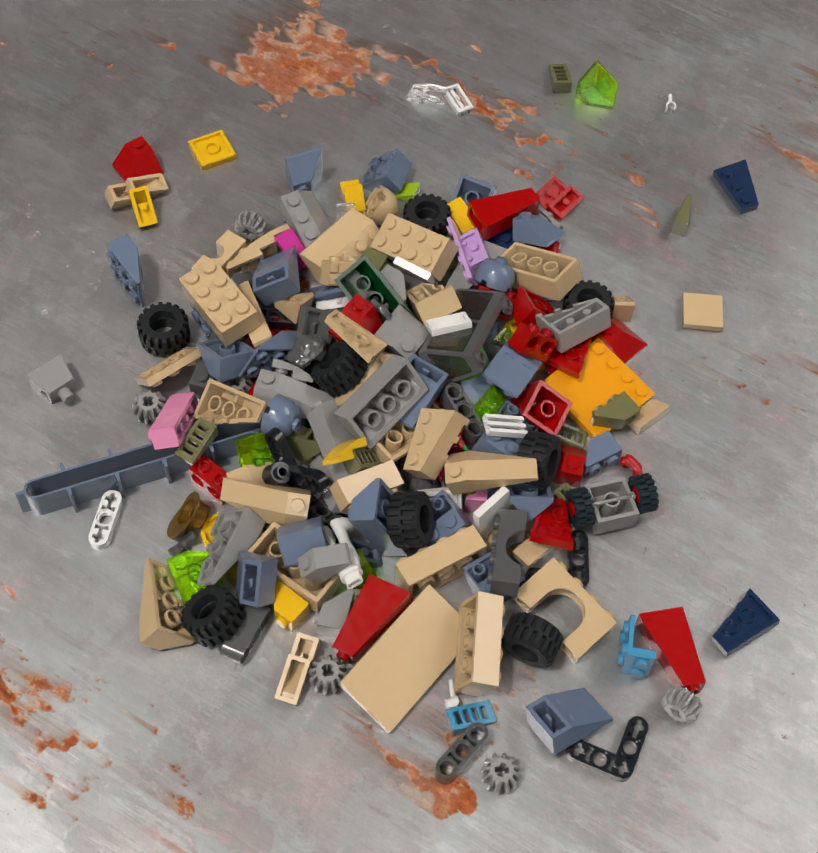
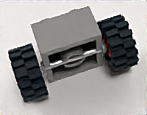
M649 473L630 476L628 483L625 477L569 489L565 492L568 519L570 518V523L574 528L591 525L594 535L635 526L639 514L656 511L659 507V500L657 499L659 495L656 492L657 486L654 485V479H652Z

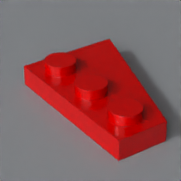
M592 337L563 353L555 348L544 363L579 379Z
M554 498L553 503L536 516L529 541L573 551L574 541L571 537V526L568 523L565 500Z

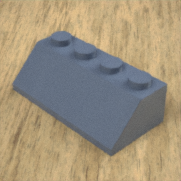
M376 478L352 499L351 508L348 511V519L383 556H408L409 548L395 547L393 542H391L387 529V508L390 498L394 493L381 478Z

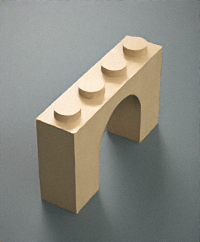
M553 557L519 587L517 597H513V599L526 613H530L542 601L553 595L570 597L578 604L582 613L581 625L563 640L560 647L576 664L614 629L617 622L609 610H604L599 605L597 597L592 593L589 594L583 588L582 582L577 577L573 578L567 572V567L561 561L557 562Z

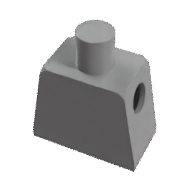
M60 354L26 374L31 388L51 404H55L61 399L65 404H70L75 400V395L72 392L77 387L71 372Z

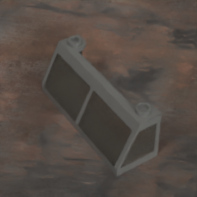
M462 288L455 290L462 308L451 314L466 312L472 321V328L434 337L429 333L418 352L420 358L449 374L446 385L482 373L486 363V356L481 351V348L497 317L503 314L510 315L513 310L512 302L506 297L504 292Z

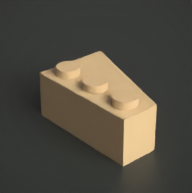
M420 283L406 290V298L411 309L424 326H426V320L446 316L462 308L453 286L449 285L447 288H444L443 285H438V288H435L434 284Z
M421 408L403 470L420 479L435 480L449 457L447 455L453 443L457 444L459 440L458 434L464 425H468L470 420L456 410Z
M390 460L336 480L329 489L340 512L349 510L352 499L376 478H381L393 493L399 492L398 488L404 482L394 461Z

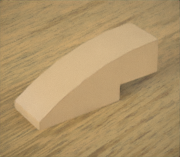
M162 173L127 178L125 183L108 185L104 195L110 209L130 206L131 200L128 191L130 189L147 185L151 198L168 191L169 188Z
M297 632L274 697L275 699L293 705L298 704L309 677L308 671L312 669L311 663L315 661L321 639Z

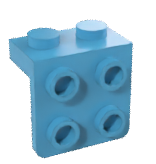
M631 614L629 620L624 621L623 630L620 631L619 644H622L621 651L618 652L617 664L621 665V674L631 675V677L637 679L647 678L655 662L656 651L633 647L635 615Z

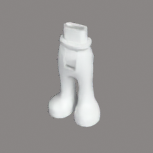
M347 517L335 518L330 522L332 530L328 526H324L327 545L336 544V537L339 543H348L352 564L337 574L341 582L346 584L347 589H353L363 582V570L360 559L349 538L354 532V526Z

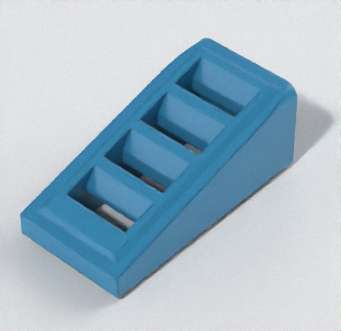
M489 700L457 706L445 711V717L452 736L462 734L475 722L482 723L485 726L497 722ZM482 708H485L488 718L484 719L481 711ZM472 711L477 712L479 720H475ZM468 713L471 722L466 721L464 714ZM457 716H460L462 724H458Z

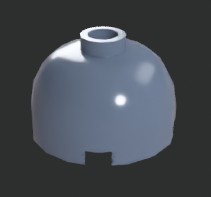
M497 256L496 259L489 258L484 260L477 268L474 279L480 283L481 280H484L486 286L503 292H507L508 289L511 292L515 282V271L511 265L507 264L508 260L506 258Z
M281 394L274 396L268 404L271 407L269 413L264 412L261 432L266 434L276 427L287 438L294 431L297 432L301 426L300 410L298 405L290 398Z

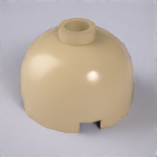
M380 185V189L376 187L366 201L365 205L368 208L367 212L363 210V215L373 220L376 225H382L388 213L397 216L399 209L396 195Z

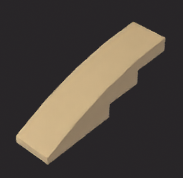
M286 223L269 231L242 250L226 266L229 278L236 272L243 271L247 274L249 270L254 271L261 260L277 254L278 245L274 238L289 229V225Z
M247 280L237 285V287L258 312L261 326L248 333L254 347H257L273 336L251 285Z
M570 518L568 519L569 526H571V533H572L574 530H579V529H580V528H574V527L572 526V524L570 523ZM529 537L512 551V556L528 570L539 559L543 560L551 551L557 550L558 547L529 541Z

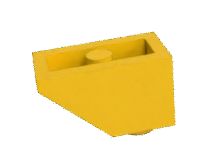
M276 578L275 621L281 628H288L293 632L310 613V605Z

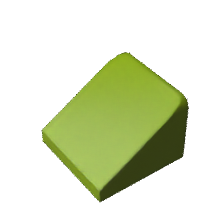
M404 183L401 191L396 196L397 199L408 202L410 198L414 199V196L420 192L421 183Z

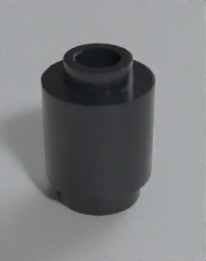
M281 461L267 465L262 472V479L266 484L280 485L286 483L291 477L290 467Z

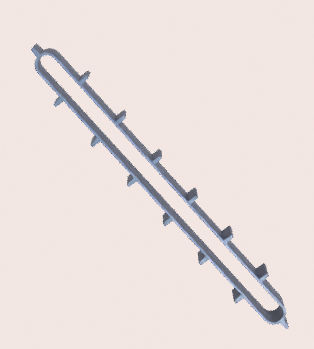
M300 419L302 421L301 425L311 428L308 419ZM261 421L260 423L214 424L217 426L218 436L200 457L205 455L216 464L217 461L256 449L259 455L262 456V448L268 445L264 438L265 434L261 432ZM197 435L198 439L203 440L202 437ZM153 443L115 455L112 454L109 448L107 449L108 457L65 469L62 462L60 463L61 471L28 481L24 486V490L15 493L23 513L32 511L36 515H45L73 506L75 513H77V504L100 498L109 490H116L120 492L122 498H125L124 490L166 477L168 483L171 484L170 476L188 471L192 465L175 456L174 453L178 447L155 450ZM191 443V445H193L194 447L198 448V446H197L196 444ZM188 449L185 450V452H187L190 455L194 454Z

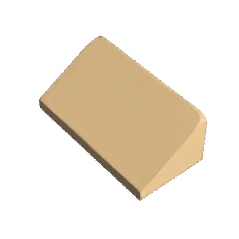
M652 399L641 407L637 419L628 426L639 435L667 415L670 406L657 399Z

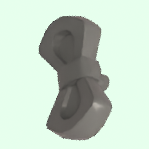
M374 298L370 300L378 314L381 313L387 320L391 318L392 315L387 309L389 306L387 303L381 305Z
M192 530L186 532L180 542L168 549L169 555L176 557L183 549L185 552L189 551L187 545L196 539L197 535Z

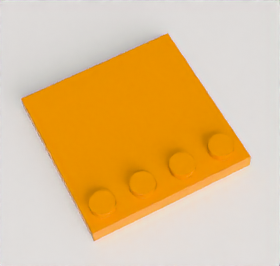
M599 338L590 344L579 379L557 369L543 380V382L573 403L568 415L591 438L608 430L609 432L614 430V428L592 426L590 424L593 415L592 411L599 405L604 406L607 404V401L613 395H619L625 391L640 408L655 395Z

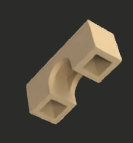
M227 230L216 241L217 254L221 257L216 258L215 261L226 274V266L247 247L246 240ZM203 255L191 267V270H194L195 268L199 267L200 265L204 264L212 258Z

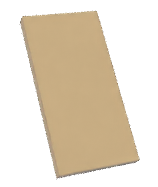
M428 584L341 679L338 685L387 733L391 732L456 657L459 613Z

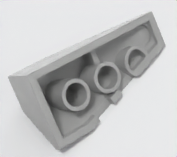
M249 507L220 511L210 533L213 540L212 543L207 545L208 558L202 563L197 584L199 586L214 585L239 559V551H247L262 534L266 521Z

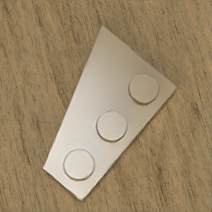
M337 309L328 314L324 321L368 364L384 352L388 345Z

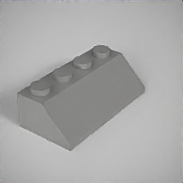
M392 354L333 414L355 438L366 437L367 445L365 447L371 449L429 389L407 358Z

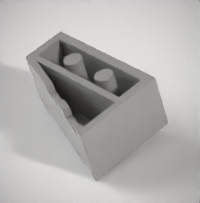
M598 298L573 304V308L561 311V308L554 309V313L544 316L542 313L535 314L537 326L541 329L543 327L548 328L554 333L553 337L559 341L555 348L561 353L611 327L610 307Z

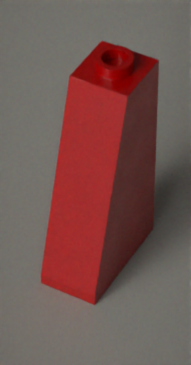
M531 187L472 200L468 204L467 217L473 227L478 228L483 241L513 227V218L520 215V213L531 212L532 215H536L540 205V198Z
M369 574L332 646L337 653L336 657L345 662H348L349 659L357 662L412 602L413 597L411 593Z
M683 607L639 613L636 626L650 649L656 651V658L674 686L680 685L682 688L687 687L690 692H694V695L700 693L706 680Z

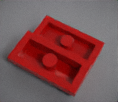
M555 175L536 192L540 198V205L547 212H551L555 219L560 221L584 198L572 185L567 187Z

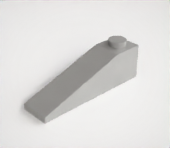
M265 369L260 370L253 391V397L263 400L268 404L278 394L290 398L299 407L300 419H308L307 415L313 410L312 406L321 400L327 402L332 399L334 401L336 398L335 396L330 397L326 392L284 374ZM268 404L264 411L265 413H269L271 407L268 406Z

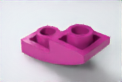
M292 228L287 229L274 238V241L282 251L296 247L298 272L307 267L299 255L305 248Z

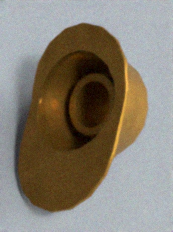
M192 492L172 518L167 528L168 537L175 538L184 530H197L203 525L211 508L200 500L198 492Z

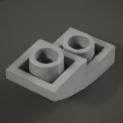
M272 359L271 368H274L275 372L287 375L288 371H291V378L305 384L313 383L311 376L301 368L282 360Z

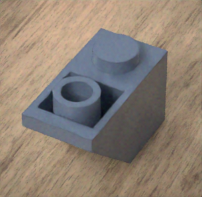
M609 430L591 439L585 459L583 477L590 474L595 475L602 468L608 465L610 467L614 466L619 462L622 448Z

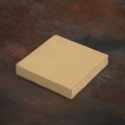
M683 292L682 327L722 331L724 328L722 295Z

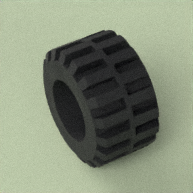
M423 193L422 196L415 195L414 199L410 198L408 203H405L403 219L447 237L449 232L446 226L449 224L446 218L451 217V208L447 205L446 200H441L442 197Z
M582 280L565 295L562 310L573 308V304L598 298L610 307L611 319L614 297H611L612 292L610 290L607 291V287L605 285L601 286L600 282L596 281V283H593L592 280L587 282Z
M158 302V305L151 304L149 309L145 308L143 313H140L138 316L139 320H137V330L141 345L145 348L146 352H152V355L156 357L157 355L165 357V355L171 356L175 352L180 351L181 348L187 347V342L190 341L191 335L188 317L182 308L179 309L178 305H172L171 302L166 304ZM162 327H170V328H172V329H170L169 331H166V332H157V331H156V330H158L159 328H162Z
M342 340L327 348L322 361L316 360L314 362L310 376L330 397H337L347 393L360 382L368 368V363Z
M530 430L524 436L517 456L536 458L539 477L537 481L525 482L524 484L547 488L551 485L556 477L561 460V441L557 435Z
M395 492L391 496L387 508V529L391 542H393L395 547L424 548L430 543L434 529V513L426 492Z
M219 584L207 585L204 589H199L185 603V608L181 612L183 614L181 616L182 626L202 646H209L210 648L215 647L216 644L219 646L224 641L230 640L231 636L238 632V627H241L243 623L241 620L244 619V608L225 586H220Z
M516 612L512 614L504 630L501 645L507 653L524 664L538 668H548L552 666L564 639L559 630L542 617L526 612Z

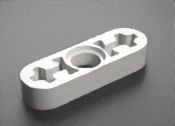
M109 490L103 494L88 536L91 547L98 551L104 550L109 546L123 506L121 494L116 490ZM115 498L116 501H113L111 505L112 510H110V505L108 501H112V499ZM104 516L112 518L108 524H101L100 519ZM100 530H102L103 540L101 539L99 543H97L95 539H98L100 537Z

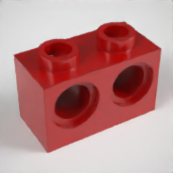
M520 322L508 344L519 354L546 362L559 341L553 337L554 333L548 328L543 327L541 329L534 323L528 325Z
M203 455L189 468L191 482L223 506L226 502L220 500L223 477H226L227 472Z

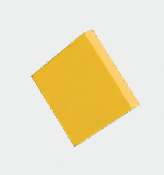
M223 130L188 141V146L202 171L237 159V155Z

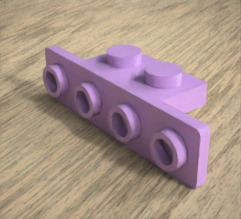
M448 217L446 219L449 225L446 227L450 236L454 238L453 242L459 247L460 255L457 258L461 266L465 268V271H463L464 277L467 282L471 281L476 287L479 283L474 279V270L484 260L490 258L481 233L476 227L460 235L456 223L451 217Z

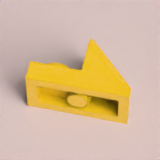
M359 180L340 182L346 212L350 208H354L360 213H363V210L366 211L363 186L359 184Z
M148 186L128 190L138 227L157 224L158 221Z

